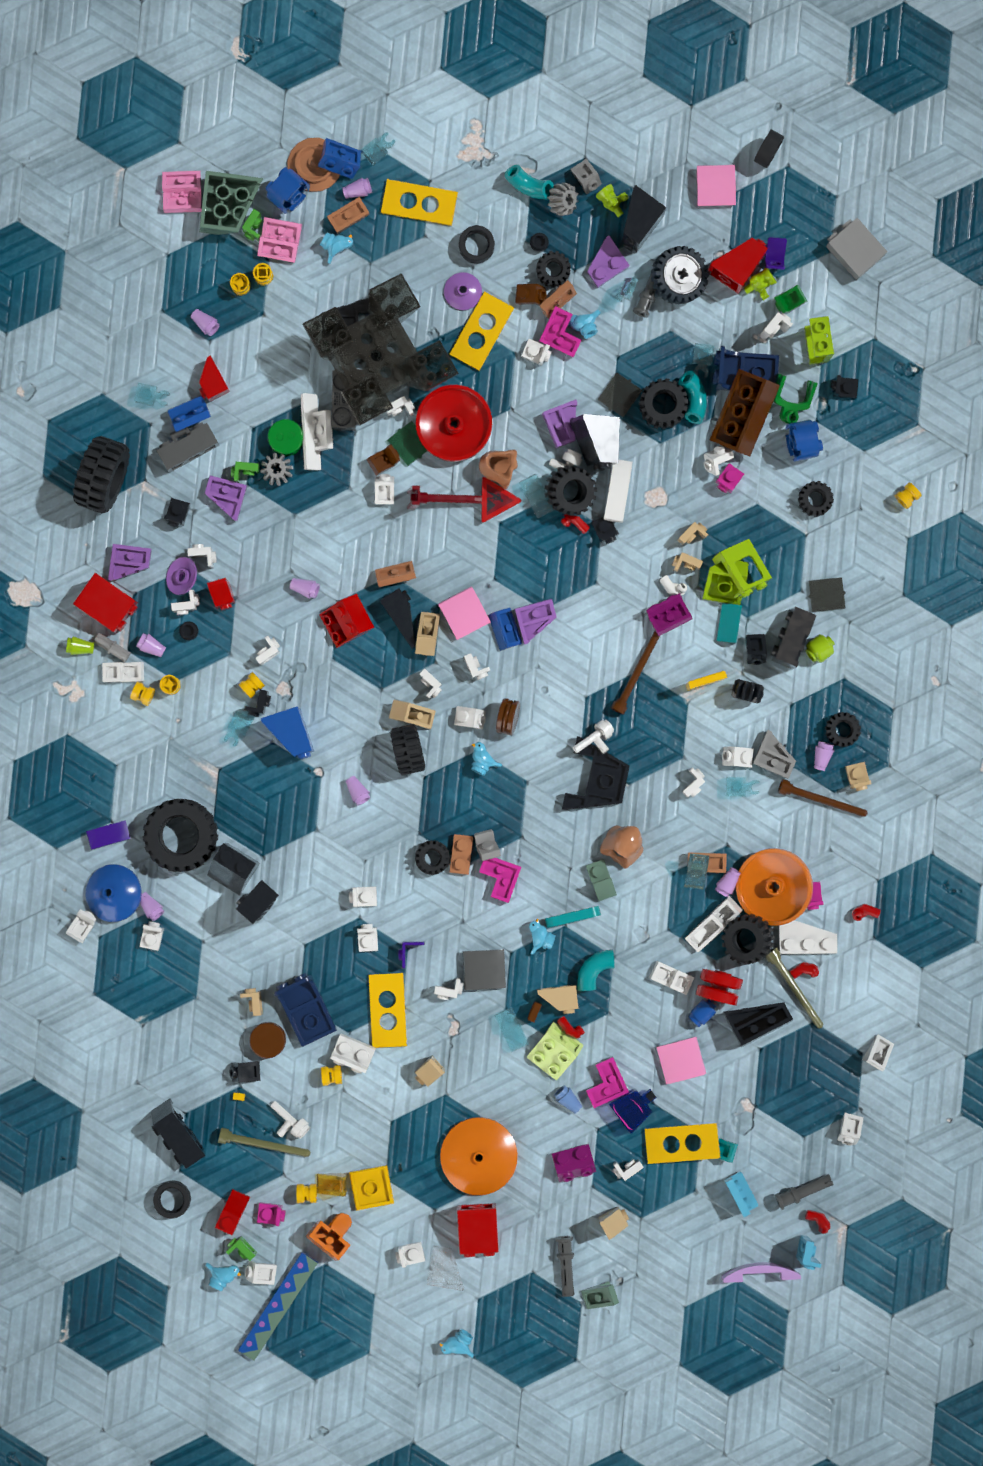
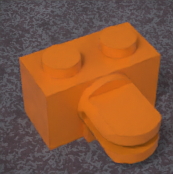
M339 1213L335 1215L328 1225L322 1221H317L305 1237L332 1259L339 1261L350 1247V1244L342 1237L351 1227L352 1220L349 1215Z

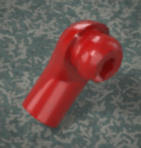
M565 514V517L561 519V523L565 527H569L572 523L583 534L590 528L576 515Z
M862 904L852 911V917L855 921H861L867 915L878 918L881 910L868 904Z
M802 962L789 971L794 979L803 973L810 975L812 978L819 975L818 967L807 962Z
M565 1016L557 1021L565 1034L575 1039L581 1038L580 1036L585 1033L580 1025L574 1029Z
M807 1210L805 1219L816 1221L820 1233H828L830 1222L826 1216L820 1212Z

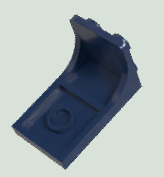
M721 346L714 355V365H717V369L713 373L712 384H716L715 390L730 391L738 369L775 383L779 369V355L734 352L726 350L725 346Z
M306 973L294 978L295 982L290 985L287 981L277 986V991L274 992V995L281 1002L302 1047L337 1031L312 975L307 976Z

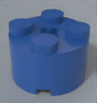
M284 167L279 172L276 180L268 183L265 190L267 191V198L284 214H287L286 210L293 211L305 199L306 195L304 192L306 189L309 191L310 185L293 169Z
M809 419L786 425L785 430L789 429V435H785L786 444L790 456L794 455L795 457L793 459L794 462L819 456V451H823V444L818 439L817 432H819L817 421L812 422Z

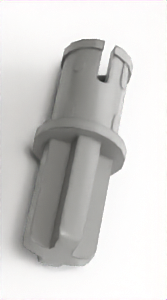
M101 633L97 634L94 639V643L108 651V654L116 656L123 662H126L131 652L119 646L117 641L113 642Z

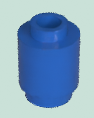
M702 999L690 1011L691 1014L688 1017L700 1027L702 1024L705 1025L716 1014L714 1010L716 1006L709 999L706 1001Z

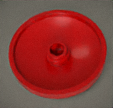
M446 385L435 389L422 401L416 415V430L420 442L430 454L444 461L459 462L474 457L486 446L492 432V415L487 402L475 390L462 385ZM452 422L457 423L456 428H454L453 426L451 427Z

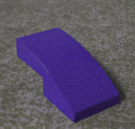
M126 820L86 831L91 850L131 839Z

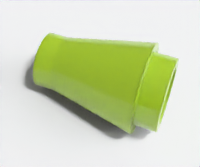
M74 636L67 638L66 653H71L70 655L93 654L94 642Z

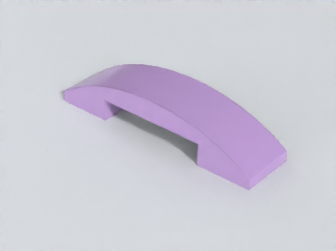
M768 1262L745 1264L722 1275L724 1283L743 1282V1274L780 1273L781 1280L801 1279L800 1273L781 1264Z

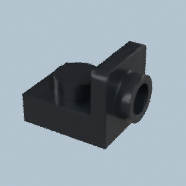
M837 375L835 380L831 381V391H834L833 397L856 399L859 379L843 378L841 375Z
M171 498L167 514L164 516V519L168 521L167 524L174 527L184 526L190 503Z
M604 517L591 522L600 543L606 542V544H610L617 540L616 536L619 535V532L612 521L604 520Z
M765 634L746 635L747 664L760 665L766 663Z
M260 1061L231 1063L229 1074L232 1082L261 1081Z

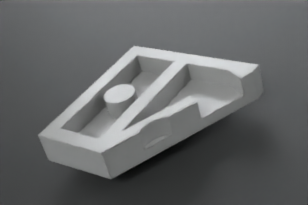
M767 730L753 764L789 779L796 760L787 752L773 733Z

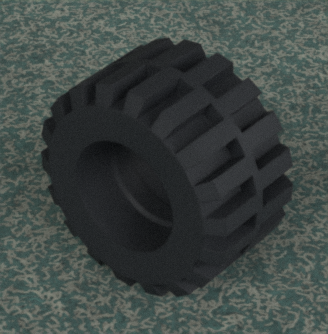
M667 378L665 380L657 379L656 382L652 381L649 386H646L639 402V410L642 413L643 420H646L648 425H653L656 429L658 427L662 429L672 428L674 425H678L684 418L688 408L686 391L684 392L683 387L677 385L676 381L671 382ZM659 394L669 395L674 400V410L669 414L658 413L652 405L654 397Z
M569 465L564 466V468L559 467L557 472L553 471L550 473L552 477L547 478L546 481L549 483L545 485L544 489L547 490L545 497L549 498L547 502L549 505H552L554 510L573 516L574 514L580 515L581 511H588V506L592 507L593 503L591 501L592 499L596 500L594 492H597V488L593 486L596 482L591 479L593 476L590 473H587L584 469ZM575 480L578 485L577 495L572 500L566 501L563 495L564 487L569 481Z
M414 724L392 728L390 736L399 773L403 776L424 771L425 761L417 727Z
M755 914L742 915L727 924L728 926L724 928L723 932L725 934L722 935L721 939L725 940V942L722 943V947H726L725 953L726 955H731L730 959L732 961L737 960L738 964L744 963V965H749L764 959L771 952L770 948H773L774 945L771 941L774 940V935H771L770 932L773 929L772 927H767L769 923L767 921L763 922L761 916L755 917ZM744 928L751 930L756 937V946L753 950L746 949L740 942V933Z

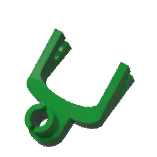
M777 373L775 383L780 386L773 402L781 406L779 416L782 422L787 424L795 423L799 418L798 410L803 411L810 408L818 383L808 380L805 400L803 402H788L780 396L787 376Z

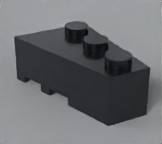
M796 606L793 610L789 609L785 620L788 622L786 627H782L778 634L780 641L778 646L774 645L770 655L773 656L771 661L792 670L796 668L817 615Z
M261 880L249 894L243 895L236 902L238 905L236 910L252 924H256L271 909L279 895Z
M784 1002L723 1011L741 1048L793 1021Z
M169 1098L151 1111L153 1122L151 1127L157 1136H162L165 1147L175 1153L174 1158L179 1165L183 1164L187 1169L203 1158L205 1151L191 1128L189 1129L183 1122L182 1115L177 1114L174 1110L173 1102Z

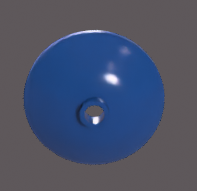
M110 864L99 868L92 874L86 886V901L90 910L95 916L104 921L119 922L129 918L137 910L141 901L142 889L138 877L132 870L122 865ZM109 889L111 890L110 896L107 895V890Z

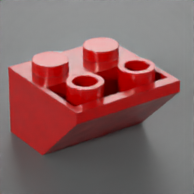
M357 594L340 600L319 614L336 648L345 645L374 628Z

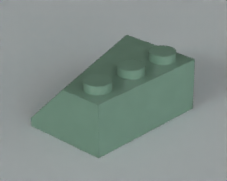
M206 171L199 232L216 235L238 233L263 178Z

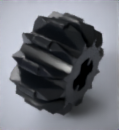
M737 679L732 686L731 695L733 698L758 704L763 698L764 687L760 684Z

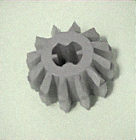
M568 183L554 185L549 190L550 196L547 198L550 200L548 206L551 207V212L564 216L572 214L573 210L577 209L575 204L579 201L576 199L578 193L575 192V187L570 186Z
M274 453V459L271 460L269 456L266 457L269 463L262 462V466L266 468L261 469V473L266 474L263 477L265 481L270 479V485H273L276 480L277 485L281 486L280 480L283 479L284 483H287L288 481L285 476L292 477V474L287 471L293 470V466H287L291 461L290 459L284 461L285 456L283 454L278 459L277 454ZM276 465H279L281 469L280 473L277 471L278 474H275L273 470L274 466L277 468Z

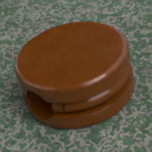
M507 698L502 700L496 722L497 733H504L510 736L514 734L520 711L519 701Z
M274 1022L261 1023L251 1032L250 1047L261 1058L276 1057L286 1045L285 1032L281 1026Z

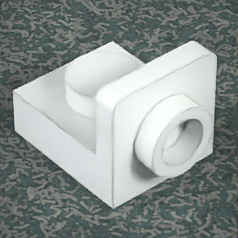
M528 339L521 357L542 366L544 361L548 362L552 352L549 351L550 345H543Z
M405 396L386 405L384 409L388 416L391 414L396 416L403 412L402 408L405 407L411 417L414 415L412 410L415 407L410 399L406 400Z
M380 474L375 477V504H394L393 476Z
M266 636L265 639L271 647L269 649L265 647L257 653L259 656L256 657V660L261 666L280 653L278 650L280 645L274 637L270 639L269 636Z
M471 653L464 656L472 679L477 677V680L488 676L487 673L490 672L489 667L478 671L477 668L480 667L476 656L472 657Z
M424 669L420 673L422 676L420 681L428 688L431 685L433 686L426 696L429 699L431 697L435 698L442 691L440 688L442 684Z
M376 886L353 887V891L349 892V902L353 903V907L377 906Z
M149 921L148 924H143V933L139 947L159 951L164 928L160 927V923Z
M362 924L361 928L357 929L359 952L378 951L377 927H373V924Z
M844 1113L841 1131L837 1140L845 1145H856L860 1140L864 1117Z
M633 1159L624 1165V1170L621 1169L617 1162H614L615 1168L612 1170L619 1179L622 1177L626 1181L644 1167L639 1159L637 1161Z
M421 1241L399 1246L398 1252H395L397 1263H401L402 1268L425 1261Z
M248 1261V1266L245 1268L246 1280L254 1284L274 1285L277 1265Z

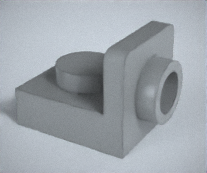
M587 159L571 168L572 174L582 185L586 194L597 189L602 184L597 171Z
M492 829L474 834L476 848L482 861L501 856Z

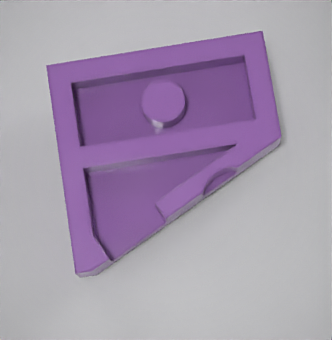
M113 544L108 581H114L149 569L152 549Z
M552 599L514 608L524 645L528 644L532 638L557 618Z

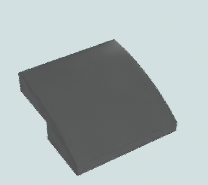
M504 949L463 951L464 990L506 988Z

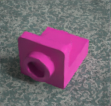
M729 463L715 482L718 484L717 488L724 493H727V491L731 493L744 476V473Z
M820 881L813 882V895L808 910L819 909V905H824Z
M260 1202L257 1223L274 1224L279 1227L281 1222L285 1220L286 1210H282L283 1205Z

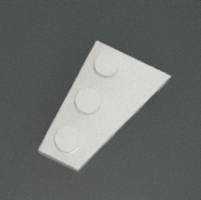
M794 920L790 923L779 925V951L781 954L837 953V934Z

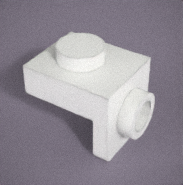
M717 446L712 451L705 453L704 467L706 471L715 476L719 475L718 464L734 458L733 451L724 446Z
M195 544L192 545V548H188V556L190 558L207 557L208 567L214 568L213 563H217L216 551H213L211 547Z
M190 590V601L171 603L172 611L174 613L177 612V615L189 614L188 611L197 610L196 605L200 604L199 595L195 594L194 590Z
M457 706L454 725L483 729L486 722V711Z
M724 747L722 765L752 768L753 748Z
M692 767L688 771L695 777V780L682 791L686 797L690 795L692 797L696 796L701 791L699 787L705 783L703 780L704 774L698 768L694 770Z
M80 909L66 934L83 944L95 926L96 918L91 912Z
M457 978L455 989L436 985L434 994L438 995L437 998L449 1000V997L457 998V994H462L464 983H460L461 978Z

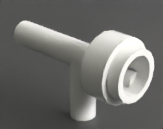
M568 449L562 459L567 461L566 464L552 458L549 465L556 469L559 467L564 468L566 465L573 466L575 464L580 466L582 454Z
M601 720L595 724L594 728L596 731L573 746V750L578 753L594 742L603 754L606 753L609 748L602 739L607 740L614 732L610 722Z
M276 1101L271 1104L270 1107L286 1120L277 1131L280 1137H283L291 1126L293 1128L290 1133L300 1139L310 1130L311 1127L304 1118L297 1121Z

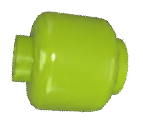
M819 634L806 644L807 650L805 652L813 662L822 663L834 654L833 646L835 643L829 636L825 637Z

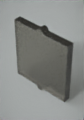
M616 373L598 398V401L607 406L609 411L612 410L623 418L642 390L631 383L630 379L627 380L619 373Z
M842 577L808 581L810 591L808 598L811 600L812 612L846 608L844 599L846 592L843 590Z

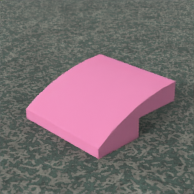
M735 165L697 166V206L736 205Z
M201 171L162 172L164 213L201 212Z
M264 217L257 256L295 263L302 224Z
M472 586L438 604L457 640L491 623Z
M697 1037L656 1047L666 1085L706 1074Z

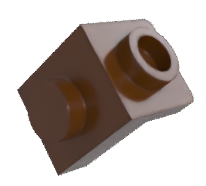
M517 284L516 304H536L540 306L547 297L546 288L539 284Z
M390 444L384 450L368 457L366 460L377 476L393 468L400 461L397 450Z

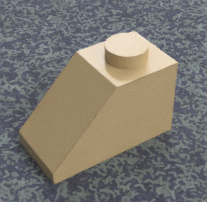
M421 612L415 654L435 655L440 614Z
M393 700L389 718L431 729L436 711L412 703Z
M576 985L537 989L538 995L557 1010L563 1011V1014L575 1013V1009H579Z
M432 1055L415 1071L417 1074L415 1078L422 1086L424 1084L430 1086L445 1073V1068Z
M617 1206L599 1216L598 1219L610 1240L628 1227L627 1220H629V1217L624 1209L620 1210Z

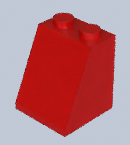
M751 238L714 260L707 273L739 294L764 258L768 248L765 247L766 244L762 240Z
M94 573L73 603V605L114 633L121 632L127 624L125 620L129 615L132 616L138 608L136 606L137 601L97 573Z
M496 1203L458 1205L460 1255L464 1254V1257H475L479 1253H483V1256H494L495 1253H498Z

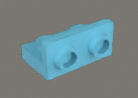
M738 1172L724 1179L741 1214L743 1217L751 1214L750 1210L758 1207V1203L742 1172Z
M800 1235L796 1258L800 1264L804 1265V1268L815 1270V1267L821 1268V1263L814 1258L816 1253L814 1242L808 1236Z

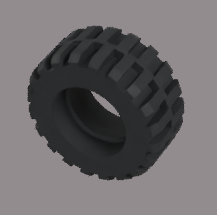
M98 436L88 445V449L85 451L77 471L73 489V499L78 506L101 514L108 512L113 507L121 491L129 464L130 450L126 444Z
M179 798L162 802L161 805L156 806L153 812L146 818L147 822L143 827L144 836H142L146 846L144 848L149 853L153 862L169 871L185 872L194 870L204 865L212 857L211 855L217 847V823H215L213 815L209 813L207 808L196 801ZM176 817L190 819L198 829L199 837L197 844L186 853H175L169 850L163 841L164 827L170 820Z

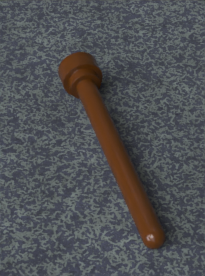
M656 631L653 632L620 698L614 701L610 707L622 715L627 710L626 702L660 637Z
M782 779L779 785L778 794L785 796L786 794H794L862 817H866L868 814L865 809L794 787L790 781Z

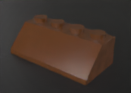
M738 369L709 440L750 457L780 385Z

